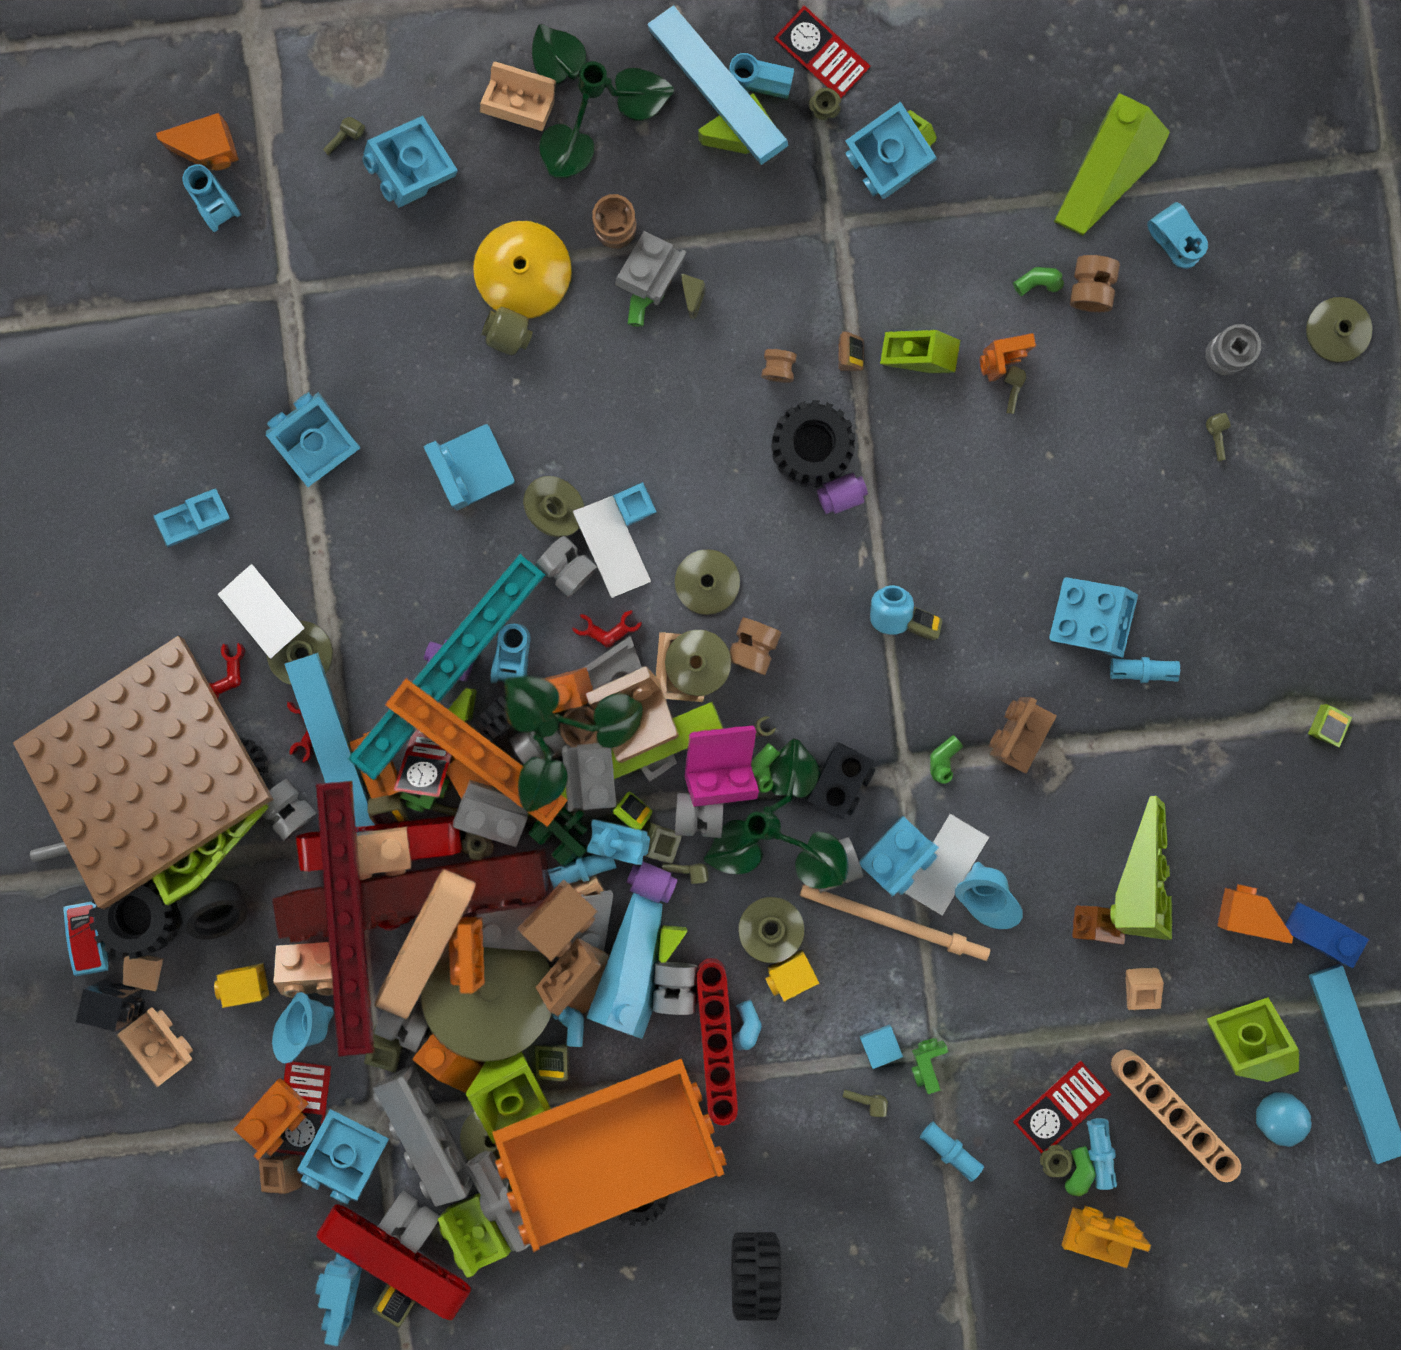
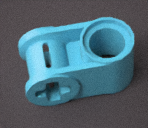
M194 164L184 171V187L213 232L218 231V226L231 217L242 215L218 179L205 166ZM201 177H208L207 185L203 189L196 190V181Z
M1178 202L1173 203L1147 222L1150 234L1162 246L1177 267L1182 269L1194 267L1207 252L1208 241L1193 222L1190 214L1182 204ZM1190 247L1194 250L1188 253L1185 251V249Z
M508 624L499 631L496 653L491 669V683L505 682V679L510 677L527 676L531 637L524 625ZM511 629L519 630L523 636L522 643L516 648L511 647L506 641L507 633ZM503 669L515 670L516 673L503 671Z

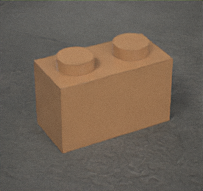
M563 879L517 929L543 955L552 961L555 956L560 958L569 950L572 945L570 940L578 932H585L595 920L593 916L598 911Z

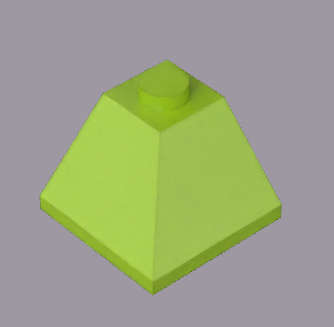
M1269 997L1207 1018V1023L1235 1075L1269 1082L1299 1071V1049Z
M522 1052L507 1059L485 1062L466 1092L468 1100L493 1144L496 1142L492 1132L551 1109Z

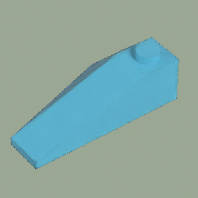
M633 893L586 1017L587 1019L643 1039L653 1012V991L656 990L654 971L659 955L662 903H656Z

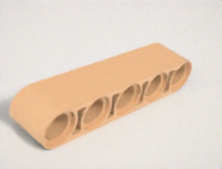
M445 869L441 871L379 990L374 1007L407 1019L471 899L475 882Z
M1120 1050L1113 1056L1111 1067L1114 1074L1215 1178L1222 1182H1231L1239 1176L1241 1162L1238 1157L1141 1057L1130 1050ZM1135 1060L1136 1069L1134 1072L1128 1075L1123 1074L1125 1063ZM1157 1084L1159 1086L1158 1094L1153 1098H1146L1148 1087ZM1180 1108L1182 1110L1180 1119L1176 1122H1170V1113L1174 1109ZM1203 1132L1205 1134L1204 1141L1198 1146H1193L1194 1136ZM1226 1156L1228 1159L1226 1166L1217 1170L1216 1162L1221 1157Z

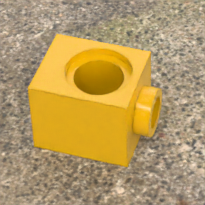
M803 950L796 952L793 956L782 962L769 966L768 971L771 976L765 978L773 995L780 994L783 1001L819 984Z
M264 963L225 970L216 975L217 980L214 982V991L217 1000H221L222 1008L262 1001L269 996Z

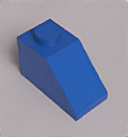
M1299 902L1285 924L1294 938L1336 962L1354 968L1369 941L1368 938Z

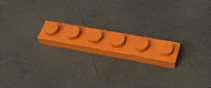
M406 678L385 705L522 807L518 795V780L523 765ZM560 795L552 803L535 811H528V813L548 827L568 800Z

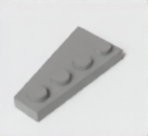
M629 636L585 667H587L594 690L642 668L632 638ZM673 754L644 766L641 770L650 782L677 764V761Z
M612 890L602 891L597 895H581L598 912L593 916L595 918L593 924L585 932H578L570 940L572 944L579 938L604 951L613 900ZM543 900L537 901L536 904L522 906L512 904L476 910L475 917H482L483 947L539 951L517 928Z

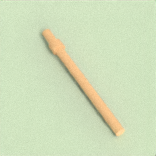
M805 884L802 886L799 896L947 947L948 952L960 956L964 953L987 961L990 948L969 942L965 936L957 933L949 935L826 891L820 893L819 889L811 888Z

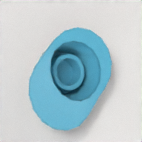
M976 862L973 864L972 870L966 875L964 881L955 888L956 898L979 922L996 929H1009L1018 925L1023 918V909L1010 893L1006 876L997 869L985 867L980 862Z
M303 992L296 993L291 1003L280 1015L273 1031L272 1046L277 1060L282 1063H291L305 1047L322 1042L326 1037L328 1024L334 1014L333 1008L324 1006V1004L317 1000L309 999Z

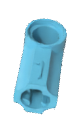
M748 53L737 54L731 60L729 71L746 92L753 91L788 99L794 68L759 61ZM739 68H745L751 73V76L741 78L735 71Z

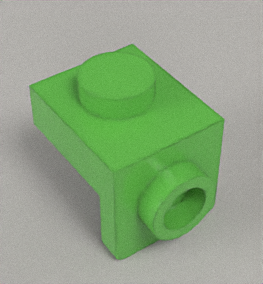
M447 773L439 795V798L442 799L444 798L451 782L450 780L446 779ZM401 792L399 796L406 800L405 806L419 812H423L425 808L432 809L438 797Z
M936 1038L920 1042L918 1044L919 1048L912 1050L917 1065L911 1068L917 1087L923 1085L927 1094L940 1091L930 1059L949 1052L943 1040L937 1042Z

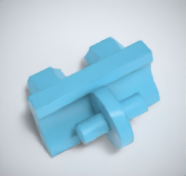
M592 819V837L587 847V852L636 865L642 864L643 856L648 854L650 843L647 831Z

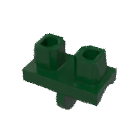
M563 808L557 815L566 822L565 825L556 818L552 820L548 827L538 820L532 827L529 835L537 843L543 845L554 833L562 843L551 855L562 866H565L576 856L580 858L587 850V847L569 831L572 828L582 836L588 830L578 821L585 813L579 809L573 816L568 810Z

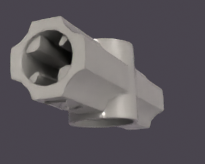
M484 1151L469 1160L465 1168L481 1195L480 1206L484 1216L489 1221L497 1223L512 1251H522L529 1245L524 1246L518 1226L524 1224L520 1211L512 1212L506 1193L512 1191V1188L507 1178L501 1180L495 1163L497 1159L493 1152Z

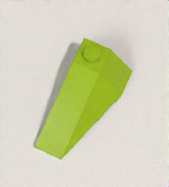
M1121 93L1117 95L1110 105L1054 220L1055 223L1083 236L1156 162L1170 131L1149 107Z
M1157 796L1149 797L1116 892L1115 904H1112L1110 914L1112 924H1115V928L1124 934L1172 940V897L1167 896L1164 888V881H1166L1167 877H1170V869L1165 855H1162V849H1166L1168 844L1165 804Z
M264 805L153 877L165 905L172 904L198 888L269 808L268 805Z

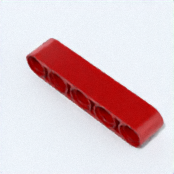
M453 816L356 827V833L407 827L411 860L448 856L462 851L460 829L453 828V821L455 819ZM320 831L297 835L295 838L299 869L301 871L323 870Z
M708 958L702 961L697 968L707 1106L710 1119L718 1125L725 1126L731 1124L738 1113L727 975L725 966L720 960ZM709 967H715L721 972L720 979L714 983L705 981L702 976L704 970ZM712 1000H717L723 1004L724 1009L719 1015H710L705 1010L706 1004ZM716 1033L722 1034L727 1040L725 1045L721 1048L711 1047L708 1043L711 1035ZM716 1067H724L729 1071V1076L723 1081H716L712 1078L711 1072ZM720 1100H726L730 1102L732 1108L728 1113L720 1114L714 1109L715 1103Z
M335 1204L316 1233L317 1238L323 1244L446 1320H453L471 1292V1287L460 1277L420 1252L414 1253L401 1244L399 1239L391 1237L375 1224L343 1205Z

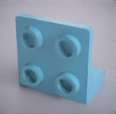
M487 424L442 445L433 441L423 446L451 506L457 511L515 483V479L497 441Z
M1064 578L1049 639L1053 642L1098 650L1110 656L1123 658L1138 594L1125 587Z
M901 816L865 854L859 863L891 896H894L897 892L902 895L913 884L914 879L912 876L921 867L923 870H926L937 858L935 851L939 847L934 842L928 840L904 816Z

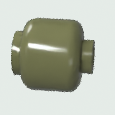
M500 307L496 312H489L481 335L485 336L487 346L512 356L518 352L519 348L526 350L533 331L527 329L529 324L527 317L505 307Z

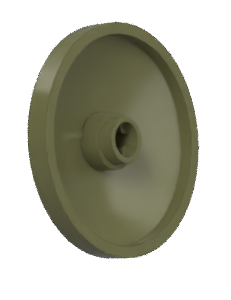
M448 941L421 992L423 1015L432 1034L451 1052L474 1061H499L510 1058L525 1050L540 1036L552 1014L548 1011L536 989L539 982L550 971L549 964L540 951L483 947L485 984L474 993H460V985H452L450 983Z

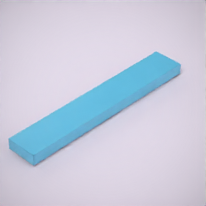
M674 5L647 24L652 35L761 165L788 146L784 135Z
M312 654L285 663L325 783L352 781L356 827L375 825L367 812L369 799L358 767L348 760L352 750L319 654Z
M1338 964L1309 974L1313 991L1372 1160L1376 1164H1380L1400 1157L1401 1131L1344 967Z

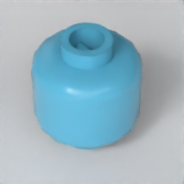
M895 585L879 589L871 599L870 621L873 627L881 633L888 635L905 632L908 629L909 621L913 618V597L909 592Z

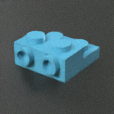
M901 101L845 140L850 150L845 152L846 156L855 169L862 166L868 176L863 182L874 197L879 193L883 200L910 182L911 177L937 160L936 155Z
M423 116L367 140L363 155V163L370 174L376 173L382 181L380 188L383 196L389 202L394 200L398 208L425 196L429 188L455 177L458 171Z
M307 392L293 403L296 407L294 411L287 416L280 412L267 423L270 427L266 431L267 438L307 487L311 486L360 449L358 443L340 422L337 415L319 392L314 396Z
M330 1109L297 1169V1172L303 1175L300 1181L316 1190L319 1189L320 1185L333 1190L330 1197L343 1204L348 1205L350 1199L357 1202L389 1138Z
M337 1252L335 1259L327 1263L324 1274H320L315 1294L320 1295L318 1307L327 1309L322 1323V1330L327 1331L324 1344L334 1346L339 1345L351 1324L362 1272L360 1266Z

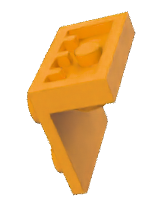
M1084 1206L1083 1210L1072 1208L1062 1241L1064 1249L1125 1268L1128 1267L1133 1247L1149 1252L1151 1244L1143 1236V1232L1136 1228L1135 1222L1121 1216H1116L1115 1220L1103 1217V1212L1088 1206Z

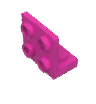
M753 725L690 733L684 777L693 807L758 799L759 789L751 767L756 730Z

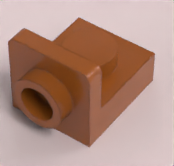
M1097 906L1075 907L1073 938L1122 945L1125 942V934L1116 929L1115 924H1112L1111 909Z

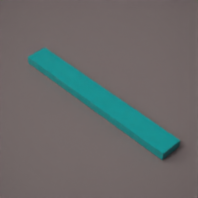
M519 554L413 680V683L440 703L546 574ZM389 709L350 755L348 760L375 781L417 729Z

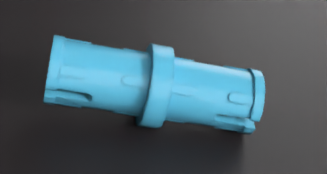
M1141 657V660L1111 659V664H1113L1110 665L1111 679L1140 680V683H1148L1149 680L1179 681V661L1150 660L1149 657Z
M594 854L584 858L582 856L580 858L575 857V861L569 862L565 866L548 869V873L555 889L563 879L568 884L580 880L586 882L589 881V877L616 869L617 867L613 858Z
M1103 1118L1091 1119V1121H1087L1091 1146L1088 1152L1096 1172L1095 1186L1100 1190L1116 1188L1117 1181L1113 1160L1116 1157V1153L1110 1141L1109 1121Z
M932 1121L921 1133L920 1139L924 1140L942 1156L941 1160L945 1164L950 1163L970 1182L980 1175L984 1165L962 1148L963 1143L958 1139L954 1141L935 1122Z

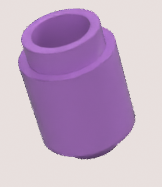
M852 472L823 484L822 488L817 489V494L825 514L830 512L837 514L863 504V496L868 495V491L861 476L856 478Z
M642 861L640 867L633 865L626 883L632 885L630 888L632 893L656 903L660 901L668 903L678 879L671 877L670 872Z

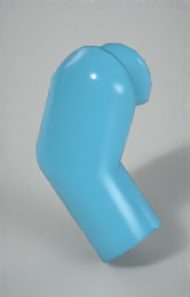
M747 1000L736 1006L743 1025L740 1032L733 1035L732 1043L740 1051L750 1050L755 1046L762 1028L752 1001Z
M568 1006L559 1016L552 1013L551 1015L555 1020L558 1019L568 1028L566 1046L582 1047L584 1032L583 1014Z

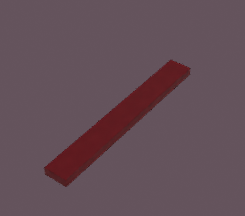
M352 781L316 784L338 1057L373 1054L375 1049Z

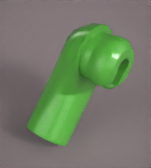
M1035 267L1013 282V287L1020 296H1023L1037 285L1046 286L1047 290L1057 292L1064 286V280L1062 279V273L1056 268Z
M633 294L630 299L628 325L643 327L645 309L654 300L647 297L643 299Z
M954 735L949 737L930 755V774L935 781L941 784H947L952 780L951 757L963 748L961 742Z
M769 742L751 762L754 777L761 793L769 792L773 787L769 765L780 754Z
M1086 1146L1071 1150L1076 1170L1071 1178L1066 1180L1065 1189L1072 1196L1079 1197L1086 1194L1096 1177V1172Z

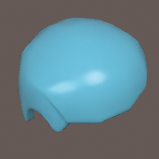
M1274 1092L1263 1098L1256 1111V1124L1258 1128L1276 1145L1292 1147L1303 1141L1310 1132L1312 1125L1311 1115L1305 1105L1292 1094Z

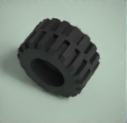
M812 400V403L806 404L805 401L800 402L797 407L789 408L785 415L780 417L774 429L771 442L773 461L777 463L779 472L781 474L784 473L788 477L787 480L792 483L794 481L800 483L802 487H807V485H812L813 488L821 487L822 484L840 477L854 455V442L856 438L855 433H852L851 430L853 425L850 420H846L843 417L845 413L842 410L836 411L832 408L833 404L828 402L826 405L819 404L820 400ZM806 427H817L824 430L832 441L830 455L824 461L816 463L800 458L793 446L795 435L799 430Z
M153 878L106 909L98 908L97 905L95 908L89 909V917H94L95 921L89 924L90 930L96 929L98 932L94 939L97 943L104 942L106 944L103 948L106 952L116 951L115 956L119 958L129 956V959H137L163 949L168 945L169 941L174 940L177 936L175 930L181 928L183 920L178 919L180 911L176 901L170 905H165ZM130 896L142 899L150 909L151 923L144 934L131 930L123 919V906Z
M735 1232L732 1238V1313L736 1321H777L781 1311L780 1242L776 1232Z

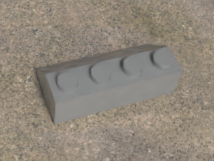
M413 1063L379 1081L373 1088L375 1091L373 1094L374 1101L381 1112L385 1110L391 1122L388 1124L390 1132L396 1141L401 1140L406 1150L404 1157L411 1170L416 1169L422 1180L419 1182L425 1198L427 1200L432 1199L435 1207L465 1198L473 1184V1180L465 1168L467 1163L415 1064Z

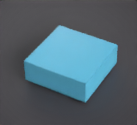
M643 482L613 495L627 526L657 513Z
M890 1024L859 1036L872 1069L903 1057Z

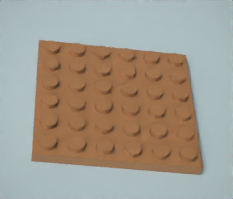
M179 635L13 742L97 907L101 909H106L274 800L187 643Z

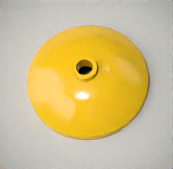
M514 221L494 229L482 241L474 260V279L479 293L492 309L496 311L500 307H505L524 315L527 319H531L551 311L563 299L571 281V261L564 243L552 230L531 221ZM524 260L526 261V266L523 269H516L514 267L516 261Z

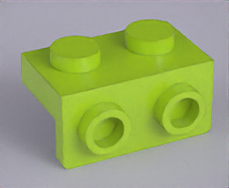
M480 1193L449 1206L438 1218L441 1235L444 1239L448 1240L454 1252L455 1263L459 1269L463 1270L466 1278L474 1276L479 1268L507 1257L511 1252L497 1223L489 1221L484 1216L480 1206Z

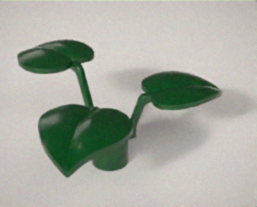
M539 24L536 29L532 43V60L537 74L554 79L556 85L562 83L567 76L572 80L579 78L578 87L583 94L573 130L567 125L555 124L543 132L539 143L540 156L549 175L554 178H568L582 172L593 158L594 142L592 138L586 134L579 133L589 98L599 97L604 92V89L607 88L612 96L618 97L617 106L624 116L635 121H645L654 117L672 96L674 87L668 81L650 71L640 68H628L616 75V89H614L611 84L612 80L607 78L606 69L601 63L596 61L585 63L586 50L579 39L567 32L555 30L543 24Z
M533 676L506 678V715L508 722L514 729L520 732H534L533 738L538 742L544 753V759L532 757L525 763L520 772L518 795L523 809L527 812H532L552 803L563 793L567 785L568 773L565 765L558 760L551 761L552 755L543 740L544 737L555 734L558 729V723L590 732L597 731V743L602 747L614 748L627 742L636 732L642 718V703L622 693L606 696L600 701L594 711L595 725H589L552 713L558 707L560 698L557 688L549 681Z
M794 738L780 750V754L773 761L770 768L771 779L773 780L771 791L776 795H786V797L771 807L766 806L764 812L751 813L745 821L737 819L722 826L721 838L714 839L710 850L704 857V861L722 872L730 874L750 873L759 866L763 858L762 849L757 843L760 840L777 839L803 849L796 858L795 868L797 876L805 885L815 889L842 886L848 874V858L841 842L829 833L815 832L810 837L807 845L800 840L782 834L780 832V820L773 814V812L791 802L793 795L798 798L809 796L820 778V770L815 758L800 740Z

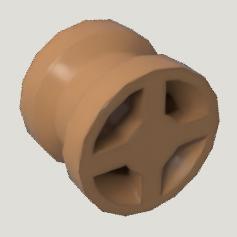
M779 349L765 350L764 359L767 363L766 367L762 369L761 377L774 382H793L794 373L791 370L792 365L796 363L797 354Z

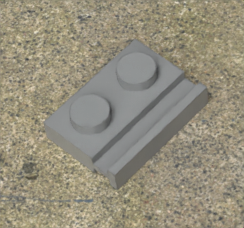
M644 231L618 274L615 285L643 299L646 297L654 300L653 304L658 306L683 263L687 251L682 250L680 252L673 249L672 244Z
M598 743L582 744L573 748L562 746L563 764L568 773L566 785L568 811H573V808L588 810L616 807L611 748L602 747Z
M469 780L468 787L453 821V828L516 847L528 818V812L498 789Z

